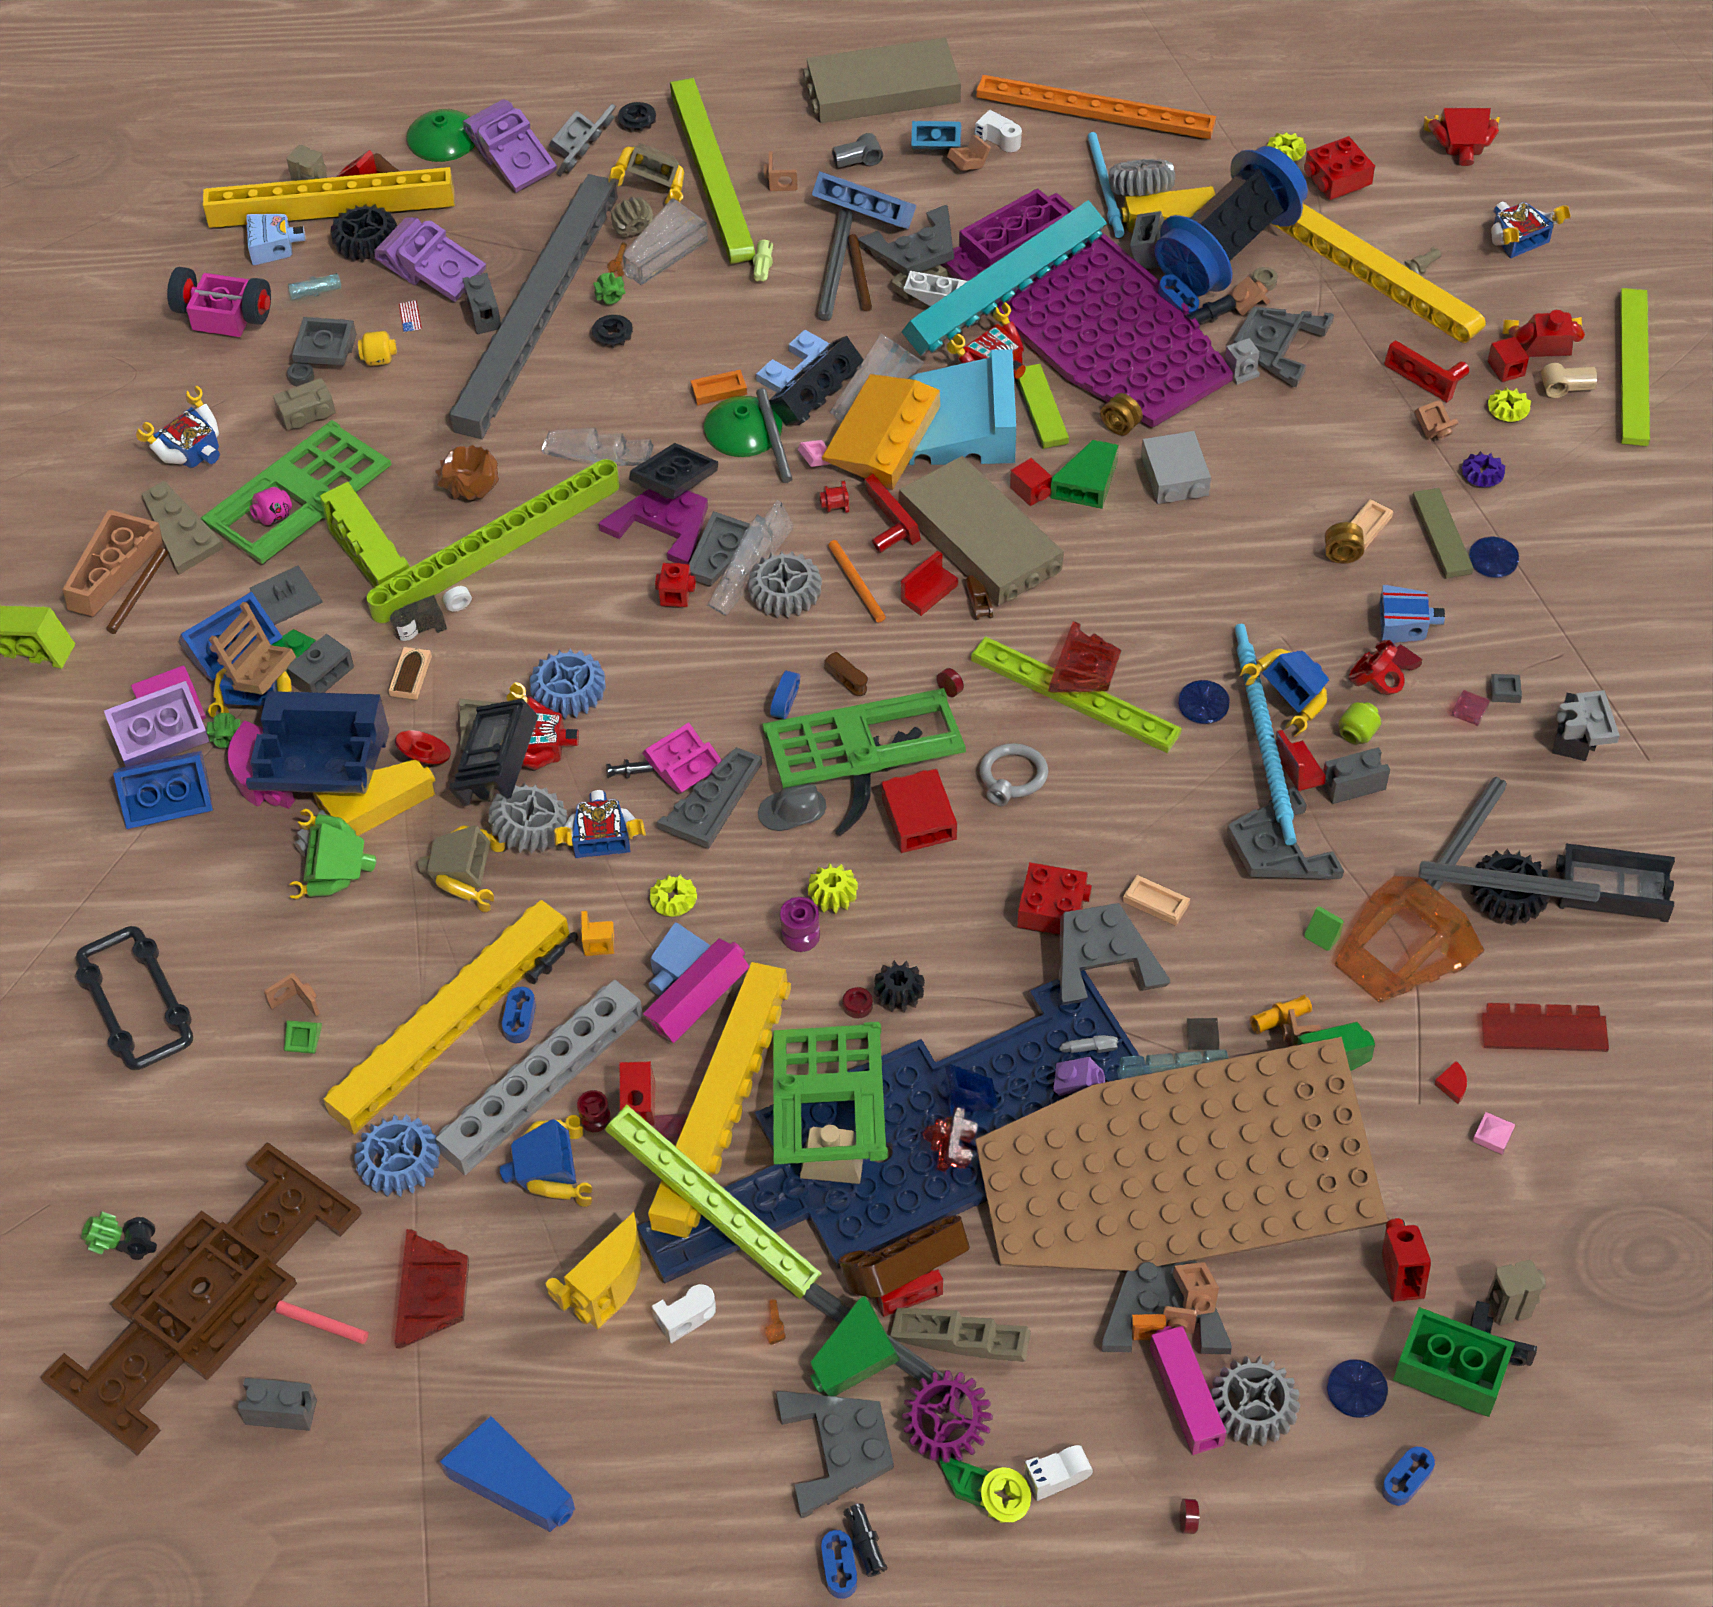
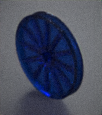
M1490 536L1477 540L1471 546L1469 558L1477 572L1488 577L1498 578L1507 576L1515 571L1519 562V552L1508 540Z
M1198 680L1187 684L1181 690L1178 700L1179 709L1182 714L1189 720L1200 724H1210L1221 720L1227 714L1230 704L1227 691L1221 685L1208 680Z
M1353 1359L1338 1364L1332 1370L1327 1383V1392L1330 1401L1340 1412L1351 1417L1364 1418L1374 1415L1383 1407L1388 1395V1385L1385 1376L1376 1366L1364 1360Z

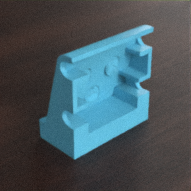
M1012 349L991 350L990 358L918 373L909 378L939 389L941 404L911 457L909 465H914L915 457L920 454L928 455L931 458V465H946L961 456L965 458L971 453L981 456V464L1015 463L1016 409Z

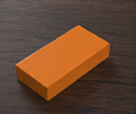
M741 369L690 380L697 406L735 396L747 395V386Z

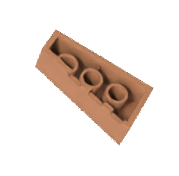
M108 509L62 589L67 609L94 617L163 544L159 523Z

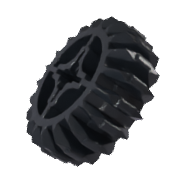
M366 203L363 207L355 205L354 209L346 208V213H339L338 218L333 219V225L330 230L332 244L338 254H342L345 259L351 258L353 262L357 259H361L362 262L366 259L373 261L375 249L397 227V223L391 212H387L384 207L377 208L376 204L368 207Z
M1508 848L1504 851L1503 855L1497 850L1492 854V857L1485 855L1482 862H1478L1475 868L1541 877L1549 876L1548 870L1541 869V861L1533 863L1531 855L1523 857L1520 850L1516 854H1511ZM1470 885V894L1474 895L1473 904H1480V913L1488 911L1490 920L1495 916L1499 917L1501 924L1506 919L1511 920L1513 925L1518 922V919L1525 924L1530 920V917L1536 919L1540 912L1546 909L1551 898L1549 895Z

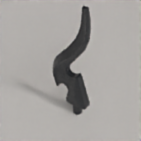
M913 727L908 734L898 731L892 743L917 739L923 733L918 727ZM879 736L873 737L875 746H882L879 744ZM896 766L888 767V768H884V769H885V771H889V770H891L892 768H894V767H896ZM871 773L853 775L854 798L852 807L843 823L836 830L837 835L841 836L848 831L866 811L871 796Z

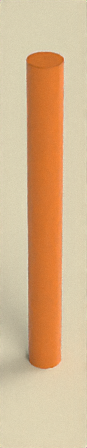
M837 540L831 541L828 544L829 549L877 623L884 621L886 618L884 612Z

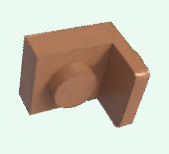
M1206 1263L1174 1266L1173 1277L1184 1296L1183 1308L1196 1310L1197 1315L1213 1313L1216 1307L1219 1286Z

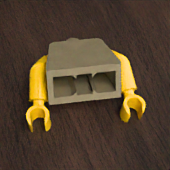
M641 143L635 147H625L615 167L611 168L608 182L610 183L611 179L615 178L619 180L618 186H621L626 170L669 186L671 190L665 199V204L668 205L670 200L676 203L675 208H677L683 199L681 190L684 169L679 165L674 156Z
M462 825L449 834L437 837L433 842L431 855L420 857L418 867L422 874L428 873L439 888L467 901H470V899L476 900L478 909L482 912H488L491 910V905L482 900L494 901L492 891L482 889L477 892L475 888L481 887L489 846L494 852H503L506 843H499L498 836L492 835V832L489 834L487 830L479 829L476 825L471 827Z

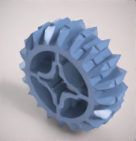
M571 648L568 653H562L558 650L555 656L548 653L547 660L539 659L538 666L533 667V675L530 676V691L533 699L547 708L559 712L565 719L568 714H573L577 718L578 712L582 711L588 714L589 707L596 708L597 701L602 700L603 692L606 688L605 673L598 660L594 661L591 654L584 656L582 650L574 654Z
M394 1114L392 1121L389 1122L381 1117V1125L377 1127L370 1123L369 1129L371 1133L362 1132V1142L356 1143L357 1153L354 1160L357 1165L358 1175L362 1177L364 1184L367 1186L371 1185L376 1193L383 1189L387 1197H389L392 1191H396L397 1195L401 1197L405 1189L414 1194V1186L418 1184L425 1187V1178H433V1169L439 1168L438 1157H440V1148L437 1146L436 1135L432 1134L428 1124L423 1126L419 1118L411 1121L407 1114L402 1120H399L398 1116ZM415 1143L422 1147L419 1157L413 1154ZM377 1153L382 1157V1164L379 1168L373 1164Z

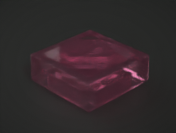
M1463 690L1453 708L1451 716L1478 726L1489 706L1490 700Z
M687 1114L656 1115V1130L676 1147L687 1120Z

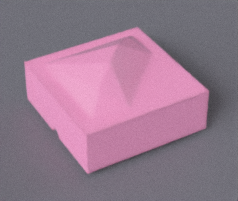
M822 440L800 443L798 451L811 467L830 464L822 460V456L827 449Z
M1485 1112L1473 1142L1503 1154L1515 1124Z

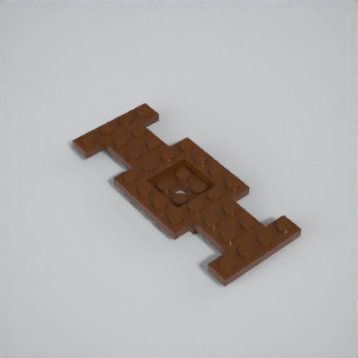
M268 1142L246 1164L248 1171L266 1184L228 1224L223 1221L221 1223L217 1222L201 1210L118 1296L111 1305L117 1313L127 1319L132 1325L87 1371L64 1353L40 1377L44 1384L136 1456L161 1431L157 1424L139 1411L183 1363L206 1380L220 1368L271 1313L278 1302L283 1300L296 1286L295 1278L276 1264L317 1220L341 1237L362 1214L360 1207ZM206 1282L210 1284L207 1292L203 1294L193 1293L194 1288L199 1283Z

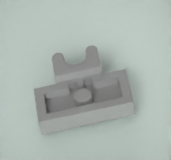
M1605 690L1576 693L1575 702L1563 703L1559 706L1557 721L1560 723L1566 722L1565 731L1562 734L1563 739L1583 738L1585 734L1589 746L1618 743L1620 735Z

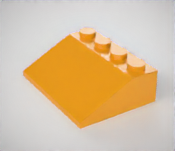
M870 374L824 452L822 460L863 478L874 474L886 488L893 490L941 406L940 390L917 380Z

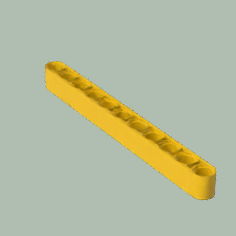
M1303 204L1302 216L1294 225L1278 226L1272 224L1459 342L1466 343L1470 341L1486 326L1485 318L1480 312Z

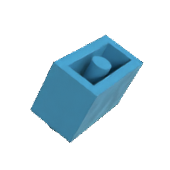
M912 121V149L950 150V148H961V122Z

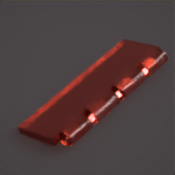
M1487 1003V1013H1482L1481 1015L1484 1048L1609 1051L1606 1016H1600L1599 1005H1576V1015H1572L1571 1005L1546 1004L1545 1014H1541L1540 1004L1515 1003L1514 1013H1510V1003Z

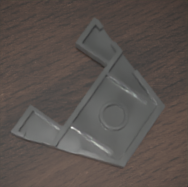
M946 204L926 212L927 219L932 227H925L912 235L899 237L891 243H887L880 232L875 231L858 238L859 246L863 250H871L872 255L876 258L882 257L886 259L888 265L906 276L909 275L910 271L921 272L953 260L954 251L948 206Z
M1253 307L1234 339V343L1250 338L1260 351L1258 364L1290 385L1297 387L1305 373L1306 365L1284 358L1286 351L1299 329L1325 337L1333 323L1334 314L1324 313V316L1311 315L1312 311L1291 314L1286 313V309Z
M1296 787L1288 789L1294 815L1305 813L1307 804ZM1272 800L1262 809H1255L1228 825L1226 833L1251 877L1341 879L1343 877L1344 869L1333 851L1304 857L1297 842L1293 845L1285 844L1281 824L1277 822Z
M1119 903L1064 912L1060 916L1059 953H1061V968L1059 969L1058 981H1060L1059 1006L1084 1002L1088 998L1080 972L1082 970L1133 962L1142 991L1166 987L1171 983L1169 977Z
M1186 1261L1158 1267L1151 1262H1145L1139 1266V1270H1127L1102 1341V1352L1132 1353V1315L1163 1314L1165 1306L1183 1308L1184 1296L1173 1277L1174 1266L1197 1262ZM1216 1307L1213 1313L1197 1315L1196 1323H1199L1201 1354L1231 1355V1342Z
M786 1391L776 1392L782 1425L813 1418L817 1419L829 1478L795 1484L801 1518L813 1514V1510L826 1503L829 1505L838 1500V1496L854 1487L857 1489L894 1468L880 1401Z

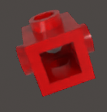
M663 563L661 574H656L655 589L659 590L660 606L688 607L690 592H695L696 577L691 576L690 564Z

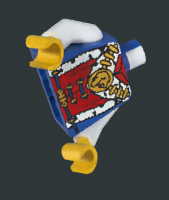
M1500 202L1494 208L1496 217L1491 228L1492 243L1496 246L1501 245L1510 258L1549 243L1554 224H1562L1564 219L1571 218L1569 207L1562 205L1556 207L1553 210L1554 212L1545 213L1536 210L1525 202L1510 207L1506 202Z
M199 386L194 387L195 392L198 394L196 398L191 397L188 390L186 392V401L195 405L197 409L190 407L155 433L154 436L152 435L154 427L149 422H144L142 425L148 434L143 433L139 428L136 431L137 439L141 442L148 441L150 443L149 447L165 463L183 464L189 468H194L203 460L213 464L220 456L217 441L219 436L217 422L208 405L203 404L201 401L202 389Z
M602 790L592 791L589 794L590 802L579 803L576 813L569 817L565 825L554 829L555 845L567 843L568 846H572L573 840L575 858L631 852L629 839H633V836L639 834L646 836L643 820L636 819L627 809L620 808L618 800H607L606 793Z

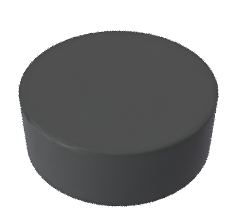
M297 362L287 370L289 382L293 386L297 387L314 380L313 368L308 363Z

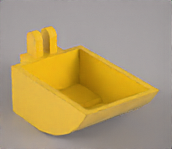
M634 1212L564 1276L565 1285L556 1278H550L546 1282L548 1295L559 1304L563 1311L570 1306L573 1307L574 1314L584 1324L590 1322L596 1329H599L627 1302L636 1287L641 1272L642 1253Z

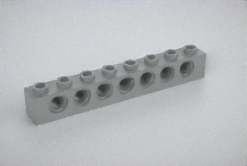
M613 980L608 986L600 988L589 1003L580 1006L575 1011L573 1017L564 1025L556 1027L551 1036L542 1044L536 1045L529 1053V1056L520 1064L512 1066L501 1081L491 1085L485 1091L483 1097L475 1104L467 1106L461 1116L451 1125L449 1124L442 1128L435 1138L437 1146L440 1148V1154L462 1174L467 1175L643 1016L641 1000L617 980ZM603 1014H610V1015L605 1016V1017H602V1016H601V1015H603ZM582 1033H588L585 1036H578ZM559 1053H566L563 1056H556ZM539 1072H543V1073H544V1074H542V1075H540V1076H534L536 1073H539ZM516 1092H521L518 1096H511ZM499 1112L496 1116H489L491 1113ZM469 1133H477L472 1137H466Z

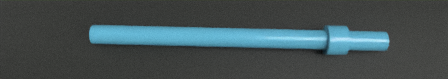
M1091 132L1087 138L1107 205L1108 222L1113 227L1115 236L1121 238L1125 234L1122 225L1123 216L1120 209L1117 208L1114 194L1109 185V176L1097 134Z

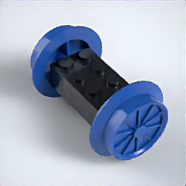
M1262 146L1256 150H1242L1233 157L1230 165L1232 180L1191 218L1173 215L1164 220L1160 228L1161 238L1155 244V256L1165 275L1172 274L1180 278L1196 296L1205 295L1208 291H1223L1232 282L1233 273L1230 261L1270 223L1278 226H1291L1300 219L1303 212V202L1308 194L1307 183L1299 167L1282 151L1273 147Z

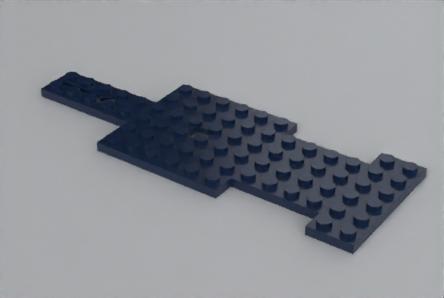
M1082 970L1080 972L1088 996L1084 1002L1059 1006L1060 981L1055 979L1030 991L1029 997L1041 1016L940 1061H934L922 1039L881 1056L886 1147H890L893 1154L888 1161L881 1163L870 1161V1159H863L860 1184L800 1178L802 1163L775 1164L723 1188L775 1233L810 1218L838 1270L841 1268L839 1259L847 1253L858 1250L875 1253L939 1219L960 1214L986 1202L987 1197L975 1139L1072 1095L1059 1096L1054 1091L1056 1063L1090 1057L1103 1070L1105 1082L1151 1074V1072L1086 971ZM1106 1035L1114 1036L1118 1039V1049L1114 1051L1097 1053V1050L1070 1053L1062 1052L1059 1049L1063 1043L1093 1038L1094 1036ZM869 1062L847 1072L869 1071ZM855 1100L801 1103L802 1149L805 1147L809 1130L812 1127L823 1128L826 1125H834L838 1129L856 1132ZM774 1104L756 1111L755 1119L774 1152ZM702 1214L696 1228L692 1227L688 1238L652 1230L650 1221L637 1226L638 1232L664 1284L741 1249L722 1231L715 1228L716 1226Z

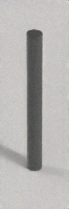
M761 388L756 391L782 482L788 483L793 478L765 388Z

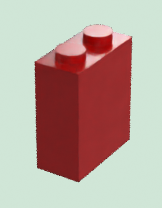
M937 769L923 770L916 774L894 777L881 782L882 801L901 853L957 840V821Z

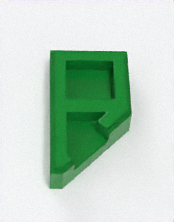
M940 1454L938 1463L955 1498L985 1508V1506L980 1505L982 1497L981 1492L978 1490L984 1481L983 1477L990 1473V1471L954 1458H950V1462L945 1463L942 1459V1454Z

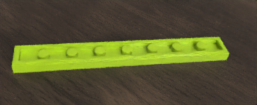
M1621 288L1620 292L1621 444L1648 446L1650 442L1647 290Z
M986 636L971 655L972 662L1167 754L1181 735V727Z
M628 1105L605 1128L606 1132L796 1297L801 1299L806 1290L810 1288V1285L822 1274Z

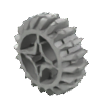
M1135 159L1133 161L1120 162L1109 169L1110 175H1108L1111 191L1123 196H1141L1165 192L1175 186L1174 180L1176 179L1173 163L1161 159Z
M782 551L777 556L770 553L769 559L761 557L759 564H754L753 571L750 572L748 577V592H750L752 602L756 603L758 610L765 609L767 615L774 612L777 618L781 614H786L789 619L791 613H796L800 616L801 610L809 611L811 605H816L817 597H820L822 578L820 577L819 569L816 565H813L811 559L805 560L803 553L795 556L793 551L789 555H784Z
M524 782L521 787L515 785L512 797L506 799L501 793L496 794L489 808L488 822L489 826L492 827V835L498 836L499 843L507 842L508 849L517 847L519 853L523 849H528L531 854L535 849H538L543 853L546 847L553 848L555 845L554 829L565 825L567 810L564 809L563 801L557 800L556 793L548 794L547 787L541 790L537 788L536 784L533 787H528Z
M1248 1356L1243 1358L1242 1365L1234 1359L1230 1363V1369L1223 1366L1220 1370V1377L1216 1376L1213 1379L1212 1385L1214 1388L1210 1390L1222 1423H1224L1226 1434L1234 1431L1235 1442L1239 1441L1241 1436L1246 1437L1248 1446L1252 1445L1254 1439H1258L1263 1447L1267 1442V1437L1276 1443L1280 1437L1279 1433L1287 1435L1290 1431L1289 1425L1296 1423V1413L1300 1410V1403L1296 1400L1299 1399L1300 1393L1298 1389H1293L1295 1384L1294 1378H1285L1287 1372L1285 1367L1276 1371L1274 1369V1360L1270 1361L1267 1366L1262 1364L1261 1356L1256 1359V1363H1251ZM1230 1390L1236 1394L1235 1398L1240 1402L1237 1411L1233 1409L1229 1402L1228 1393ZM1272 1391L1277 1394L1280 1400L1281 1410L1279 1412L1273 1407L1274 1403L1270 1400Z

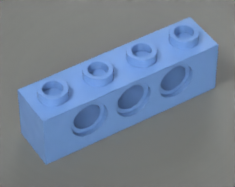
M820 171L812 192V196L907 229L910 227L917 206Z

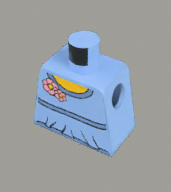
M285 214L247 215L248 249L253 265L290 257L292 255V242L306 241L304 227H290Z

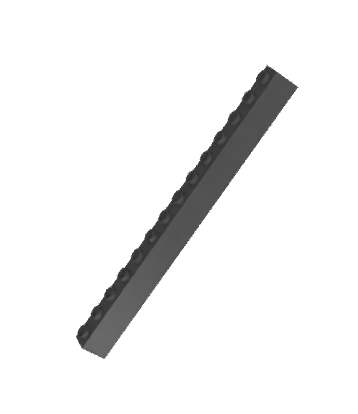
M588 174L584 182L580 183L575 198L570 200L566 214L561 216L559 226L555 232H552L547 247L542 249L540 259L532 267L527 282L522 284L519 296L512 301L508 315L503 317L500 329L497 334L492 336L488 350L483 352L480 364L476 370L472 371L466 388L464 387L461 390L457 404L452 406L449 419L452 421L454 433L483 440L491 425L490 419L492 417L495 418L607 219V211H611L618 199L616 180L611 179L609 183L608 178Z

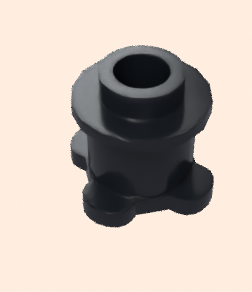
M135 1217L128 1220L123 1225L125 1241L118 1242L117 1250L127 1253L134 1260H141L144 1255L154 1253L157 1249V1244L151 1241V1237L155 1233V1225L144 1217Z

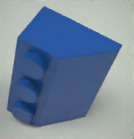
M252 592L180 634L179 644L192 663L211 681L215 680L216 674L224 665L218 663L219 656L216 652L211 651L210 646L212 644L209 638L211 636L218 638L242 612L240 607L242 602H247L271 645L283 638ZM249 622L230 641V643L224 648V651H226L229 648V646L239 637V635L249 626ZM256 635L241 650V652H244L248 648V646L257 638Z
M202 750L117 768L113 773L126 829L213 811L209 779Z

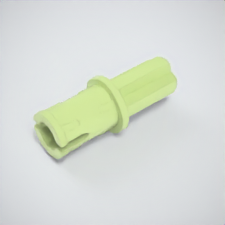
M766 239L758 242L757 254L753 257V264L755 265L754 279L756 281H766L769 268L773 263L771 257L773 243L769 244L770 241Z

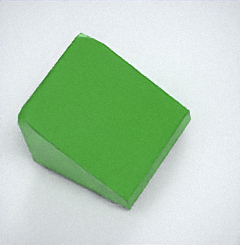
M1318 906L1307 927L1305 938L1326 951H1330L1341 937L1344 921Z
M287 1020L284 1051L315 1053L322 1023Z

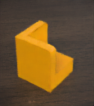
M581 911L584 955L615 954L613 922H589L588 911Z

